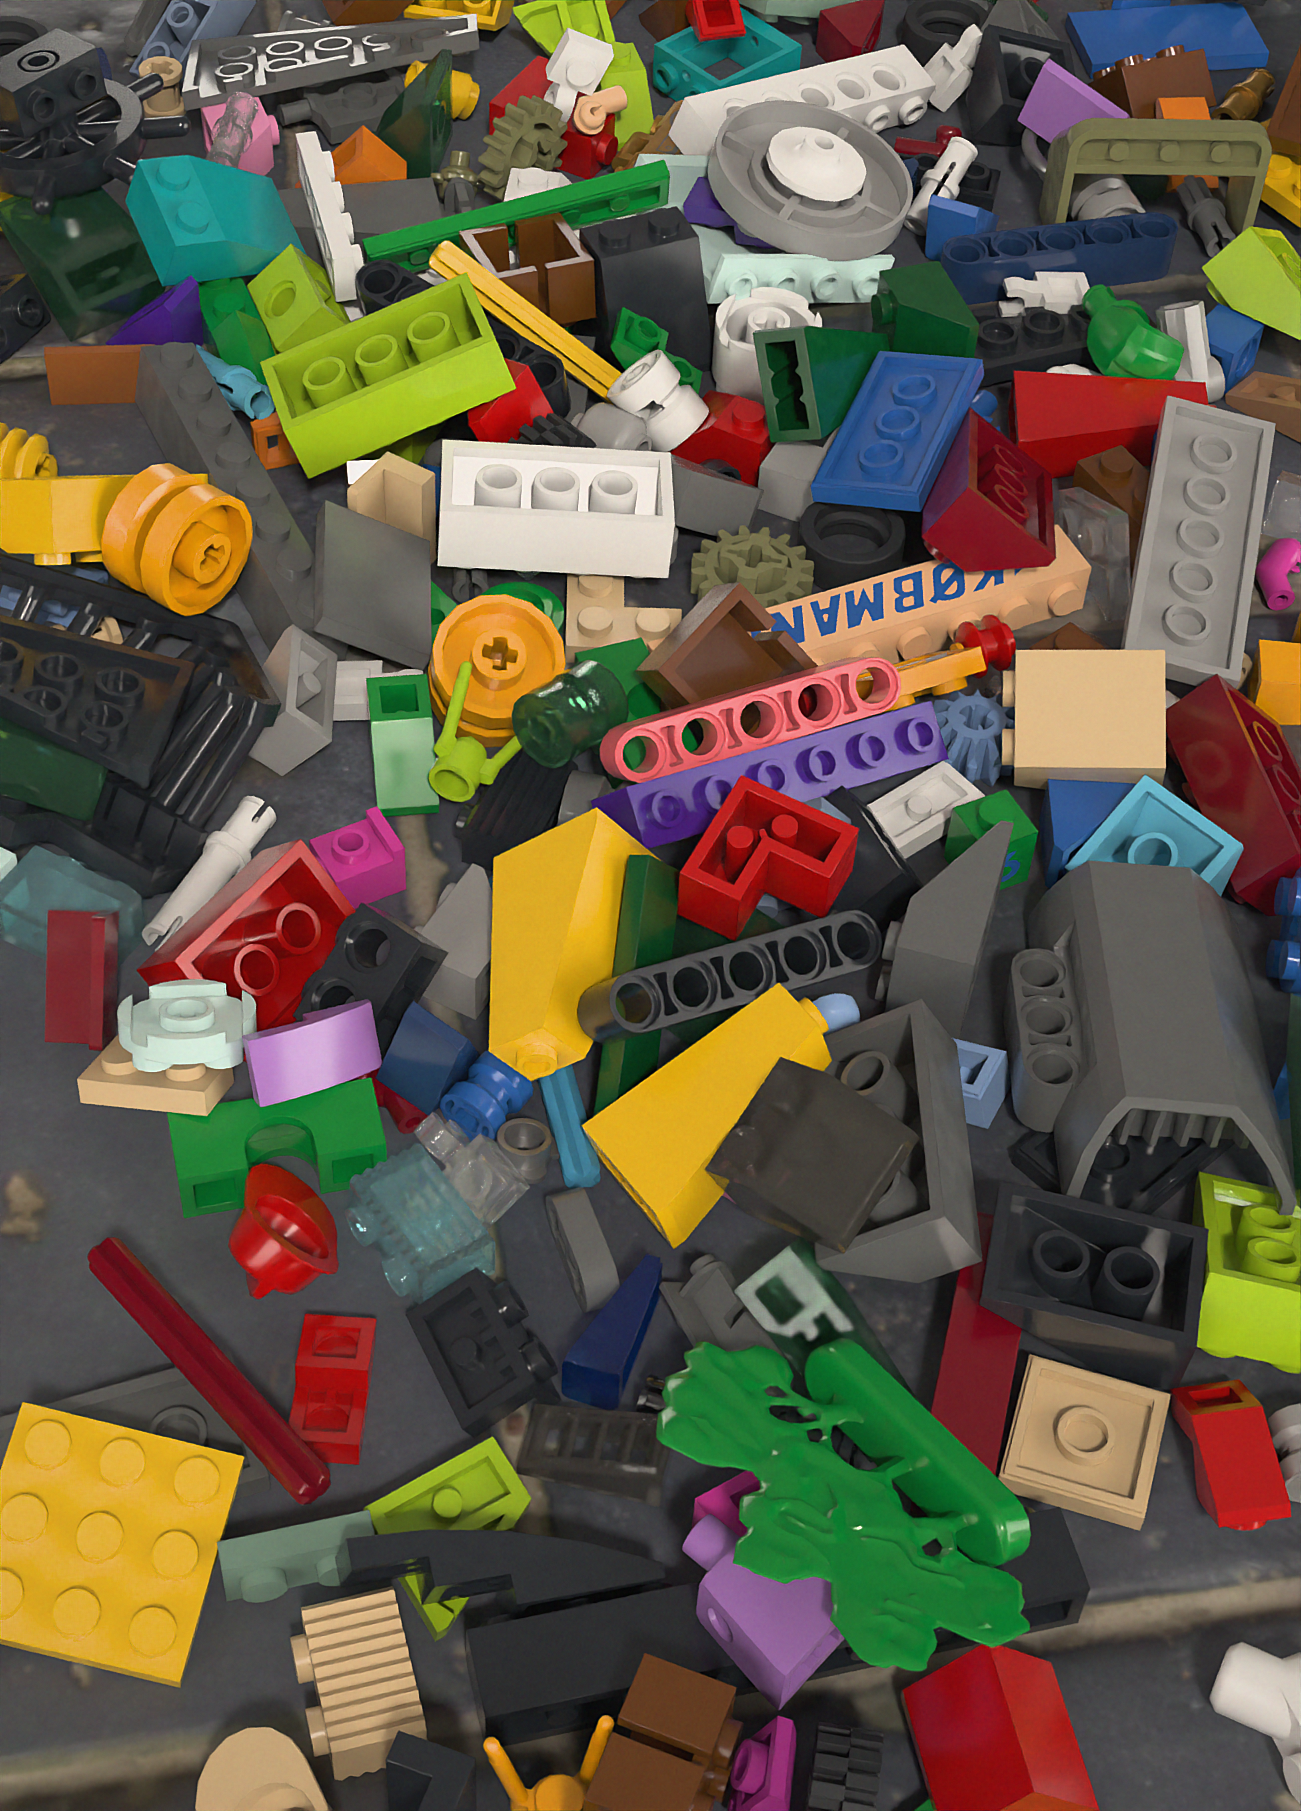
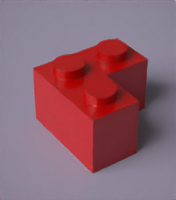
M741 775L680 871L677 914L734 941L737 940L765 892L820 918H824L853 870L859 828Z

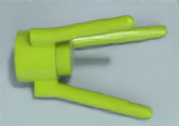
M468 661L462 662L453 688L442 733L434 745V751L438 758L429 772L428 779L431 786L439 795L455 802L470 800L480 783L491 785L494 782L500 769L558 711V704L556 702L548 703L492 759H487L485 748L474 737H455L472 672V664Z

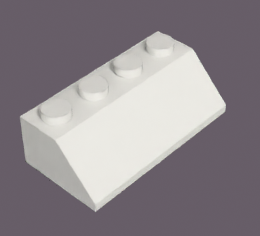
M461 440L442 441L437 566L458 567L461 569H503L519 572H559L576 575H616L633 578H668L675 527L670 452Z

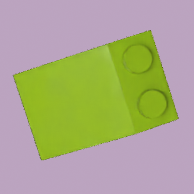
M1249 226L1202 267V270L1210 279L1206 284L1207 289L1218 303L1226 307L1230 306L1242 314L1301 340V257L1281 231Z
M1204 1172L1198 1173L1195 1183L1192 1225L1207 1228L1209 1232L1197 1347L1216 1357L1232 1358L1240 1356L1270 1363L1277 1369L1288 1373H1301L1300 1193H1295L1297 1203L1293 1215H1279L1272 1187Z

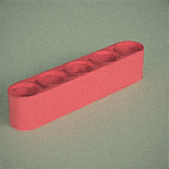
M844 658L620 724L610 729L603 737L600 745V760L605 770L613 777L636 783L646 782L882 713L891 708L898 700L901 691V678L897 669L889 661L882 658ZM867 669L873 678L874 687L870 696L863 701L856 692L855 683L861 671ZM810 685L815 690L818 703L812 715L805 718L799 710L798 699L802 690ZM753 702L760 711L761 721L757 730L747 735L741 727L740 716L745 706ZM696 719L703 728L704 738L699 748L690 753L682 743V732L689 721ZM638 736L646 747V756L638 768L630 770L623 761V749L629 739Z

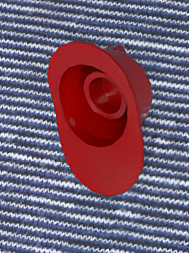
M262 1163L252 1167L245 1181L244 1207L233 1227L228 1243L234 1259L246 1271L249 1295L259 1300L272 1290L288 1295L296 1294L304 1290L321 1274L330 1275L336 1273L339 1267L337 1259V1230L334 1218L326 1204L310 1186L296 1175L275 1165Z

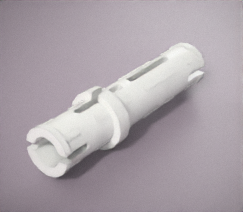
M255 796L244 797L221 831H214L207 837L202 856L153 920L142 931V936L149 946L154 943L159 935L163 936L168 931L155 951L221 890L233 875H236L252 860L251 851L267 830L276 822V814L270 806L266 808L259 818L255 817L252 820L265 801Z

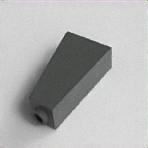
M432 177L341 185L344 213H350L353 225L354 244L352 245H360L363 264H365L362 239L443 218ZM302 188L277 190L307 256L326 270Z

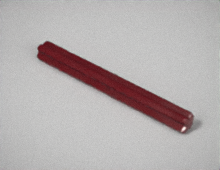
M111 1236L102 1241L100 1245L93 1246L87 1255L90 1262V1271L295 1501L302 1505H309L319 1496L325 1494L331 1486V1480L329 1479L331 1476L330 1470L121 1239Z

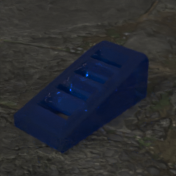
M646 1254L565 1356L562 1363V1394L568 1399L614 1412L615 1408H619L661 1299L659 1286L662 1283L663 1263H660V1257Z

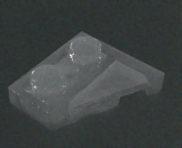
M1081 487L1059 490L1060 509L1055 513L1054 524L1059 525L1092 567L1087 588L1106 620L1110 623L1123 621L1126 619L1130 595L1128 513Z

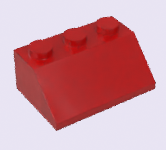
M302 839L261 850L136 971L149 987L168 981L200 979L226 983L227 996L237 998L242 1001V990L247 992L254 998L256 1003L257 1032L293 1024L297 1020L293 1017V1014L302 1001L301 993L306 981L314 972L322 968L336 945L335 937L340 925L349 915L356 911ZM244 1050V1060H243V1061H245V1062L247 1063L246 1055H245V1050Z

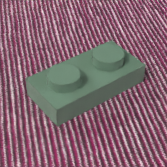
M370 1511L351 1513L217 1542L226 1602L241 1598L252 1603L266 1602L282 1596L288 1588L319 1582L324 1586H339L335 1557L346 1538L375 1535Z

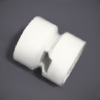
M662 350L650 352L636 361L617 378L607 392V397L614 406L639 416L645 422L647 435L652 439L651 450L653 452H668L677 447L699 428L709 414L708 406L690 385L680 386L678 384L680 372Z

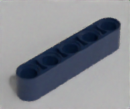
M1144 212L962 235L950 238L944 243L940 264L967 305L1017 299L1018 297L1006 296L1003 287L1004 279L1020 277L1024 280L1033 281L1035 272H1084L1090 288L1099 284L1108 287L1162 279L1168 274L1178 225L1173 218L1166 214Z

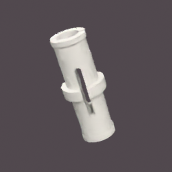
M952 137L934 169L927 170L920 182L922 188L914 199L903 223L912 232L926 236L930 197L946 173L949 174V177L938 193V196L955 200L960 191L958 185L971 162L978 155L977 149L968 140L961 137Z

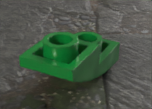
M622 307L617 314L610 348L624 369L627 370L648 353L662 350L680 372L678 384L680 386L690 385L699 394L703 372L693 367L687 360L665 351L668 332L658 327L652 320L640 317Z

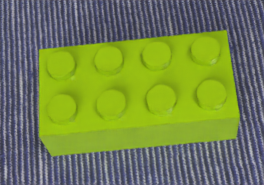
M467 272L260 362L283 431L308 479L328 470L336 469L347 461L356 459L376 449L387 447L399 439L429 426L440 424L452 416L482 403L493 401L498 396L517 389Z

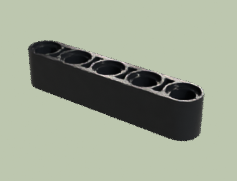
M389 260L368 262L359 269L355 277V284L365 316L434 287L433 284ZM485 315L503 357L528 365L554 414L558 417L560 415L566 418L571 410L572 401L562 360L555 354Z
M858 910L845 911L629 971L596 984L584 992L577 1009L579 1023L583 1031L592 1040L601 1044H614L750 1004L777 983H780L788 992L829 981L875 963L882 947L881 932L876 922L868 914ZM837 939H838V941H839V943H840V945H841V950H840V948H839V946H838ZM784 953L789 960L790 969L784 960ZM729 967L736 976L737 985L733 983L730 977ZM673 981L681 991L682 1002L677 999L674 993ZM616 996L625 1007V1020L616 1009Z

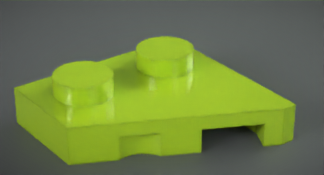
M536 0L513 7L517 22L550 58L567 28L606 43L616 42L605 0Z
M492 1436L364 1507L363 1511H370L375 1535L418 1530L514 1532L529 1509L532 1498ZM416 1575L398 1578L435 1642L445 1637L470 1597L421 1605Z

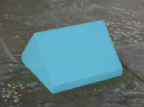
M1145 774L1064 868L1066 872H1069L1088 860L1191 868L1209 883L1221 897L1244 847L1238 840Z

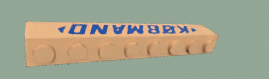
M1056 524V559L1048 567L965 572L952 561L949 564H945L935 559L765 608L777 622L770 630L748 633L754 638L759 632L785 630L818 666L848 657H879L894 664L927 653L950 649V646L955 643L957 629L962 622L969 621L979 630L981 619L988 614L996 616L1001 623H1006L1013 631L1026 625L1083 608L1092 567L1059 525ZM666 637L647 642V649L650 654ZM864 669V670L861 671L860 674L865 673V672H869V671H868L867 669ZM661 699V711L671 710Z

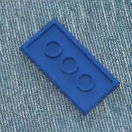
M1236 2L1067 13L1065 28L1091 79H1093L1092 73L1115 66L1114 62L1120 59L1143 54V59L1145 60L1156 57L1155 53L1160 50L1177 45H1183L1185 52L1204 48L1209 71L1266 67L1269 51L1242 4Z
M879 351L811 484L813 501L921 512L984 377L983 360Z

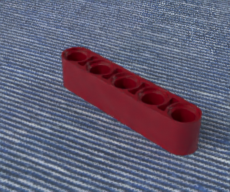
M977 1211L983 1261L959 1269L930 1413L995 1475L1022 1328L979 1305L993 1214ZM913 1501L911 1502V1514L928 1517Z

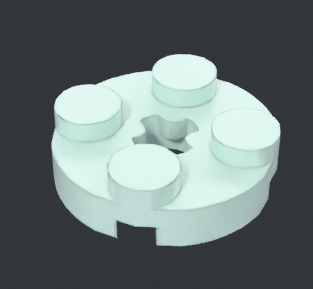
M187 979L159 983L149 987L148 1000L141 1001L133 1006V996L130 995L120 1003L117 1010L120 1044L124 1049L132 1053L133 1066L145 1072L163 1071L170 1068L173 1064L204 1063L206 1066L215 1069L237 1066L244 1060L242 1036L257 1032L256 1003L254 998L243 990L242 1001L227 996L226 983L213 980Z

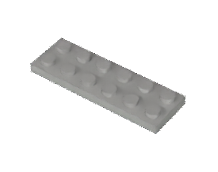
M1168 395L1160 414L1120 650H1165V678L1200 686L1215 674H1218L1234 688H1237L1241 677L1276 423Z

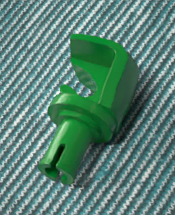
M1099 284L1088 289L1082 298V307L1085 313L1092 319L1088 326L1087 346L1092 360L1102 375L1172 380L1180 367L1184 353L1183 345L1173 337L1150 326L1148 316L1142 306L1130 300L1123 299L1118 301L1109 286L1105 289V285Z

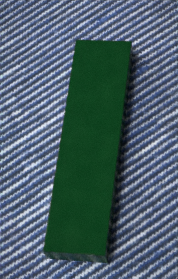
M629 855L627 861L612 978L629 971L671 960L678 909L680 871L651 855ZM616 996V1009L625 1020V1007ZM662 1030L614 1044H603L594 1115H597L657 1071Z

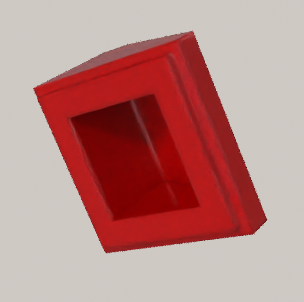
M688 0L685 7L686 16L699 42L745 36L746 31L738 0Z

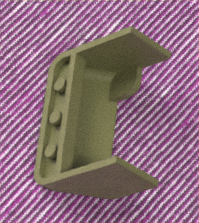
M1089 118L1082 120L1059 132L1051 142L1039 205L1042 225L1066 222L1075 173L1211 175L1230 177L1223 204L1225 207L1224 218L1231 231L1238 237L1249 226L1254 225L1272 154L1268 133L1260 123L1250 120Z

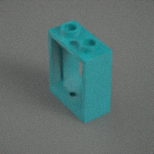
M740 7L746 31L745 36L699 42L690 26L654 44L652 86L677 102L684 100L685 97L800 70L802 45ZM727 57L745 68L721 81L703 70Z

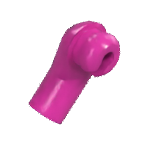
M1285 537L1273 542L1256 565L1255 576L1267 605L1272 610L1286 609L1295 600L1287 574L1300 572L1296 564L1298 562L1301 563V544L1296 538Z

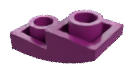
M777 1716L750 1739H745L741 1743L732 1764L731 1785L733 1788L729 1797L727 1811H789L796 1753V1730L793 1720Z

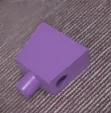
M708 1514L691 1530L682 1548L684 1553L708 1571L699 1584L696 1615L700 1623L768 1702L777 1710H780L845 1639L838 1628L830 1621L833 1609L831 1583L813 1576L803 1580L795 1579L784 1584L733 1564L736 1542L740 1536L713 1514Z

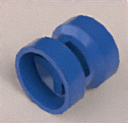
M484 1051L469 1067L468 1080L456 1082L441 1098L440 1109L449 1125L462 1137L479 1145H489L497 1137L499 1128L506 1122V1116L519 1112L533 1096L534 1088L529 1079L489 1051Z

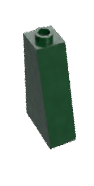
M817 326L764 329L753 332L771 442L822 439L842 425L878 352H890L888 335Z

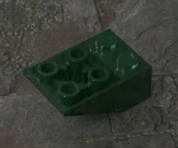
M101 186L76 195L55 198L53 208L47 215H38L32 210V198L14 196L0 202V227L70 342L131 316L134 312L165 292L166 286L162 287L133 219Z

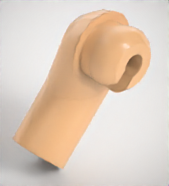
M616 85L595 92L592 96L585 95L579 97L573 114V123L577 130L586 135L599 133L604 127L607 115L626 109L627 96L624 89L620 85Z

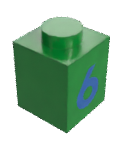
M1007 789L953 807L944 858L950 865L1001 820L1014 823L1000 890L1028 880L1038 836V830Z

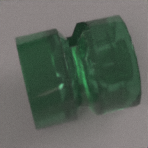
M591 660L578 662L556 675L552 681L545 682L522 695L514 703L512 711L513 729L520 745L532 759L540 765L549 768L562 767L585 753L591 746L601 743L603 737L610 729L627 722L629 715L628 699L622 684L613 672L601 663Z

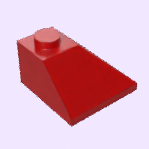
M709 390L702 398L709 408V414L706 419L685 441L668 452L698 465L710 458L725 460L740 472L742 482L758 488L760 465L776 444V442H771L765 406L737 395Z

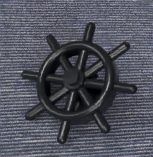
M56 28L0 58V151H7L5 153L0 152V192L17 197L32 198V210L38 215H47L53 208L55 198L87 192L103 186L114 179H118L130 186L136 168L135 163L141 157L147 140L184 137L191 131V122L182 115L144 118L141 102L163 89V78L157 73H149L127 86L103 78L96 47Z

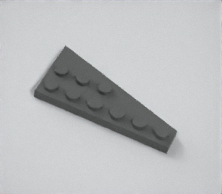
M477 14L192 40L182 88L185 111L297 87H319L330 80L411 64L416 60L425 61L444 56H465L472 50L480 49Z

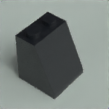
M677 206L659 208L649 213L618 220L611 219L601 224L579 228V240L594 259L596 317L578 321L576 326L578 335L595 337V353L621 373L625 372L626 370L610 348L617 314L622 307H625L640 317L652 320L658 327L668 332L665 351L687 360L693 367L702 372L711 371L713 351L699 236Z

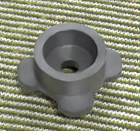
M516 1118L505 1122L499 1128L497 1144L494 1148H489L484 1152L483 1162L491 1171L503 1170L507 1176L513 1179L521 1180L527 1184H537L546 1179L547 1166L551 1160L559 1159L560 1155L556 1140L552 1137L547 1126L534 1119Z

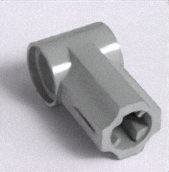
M1192 300L1161 306L1155 310L1158 330L1178 340L1184 347L1180 367L1172 380L1206 382L1208 403L1219 401L1224 395L1225 378L1219 362L1210 355L1204 301Z

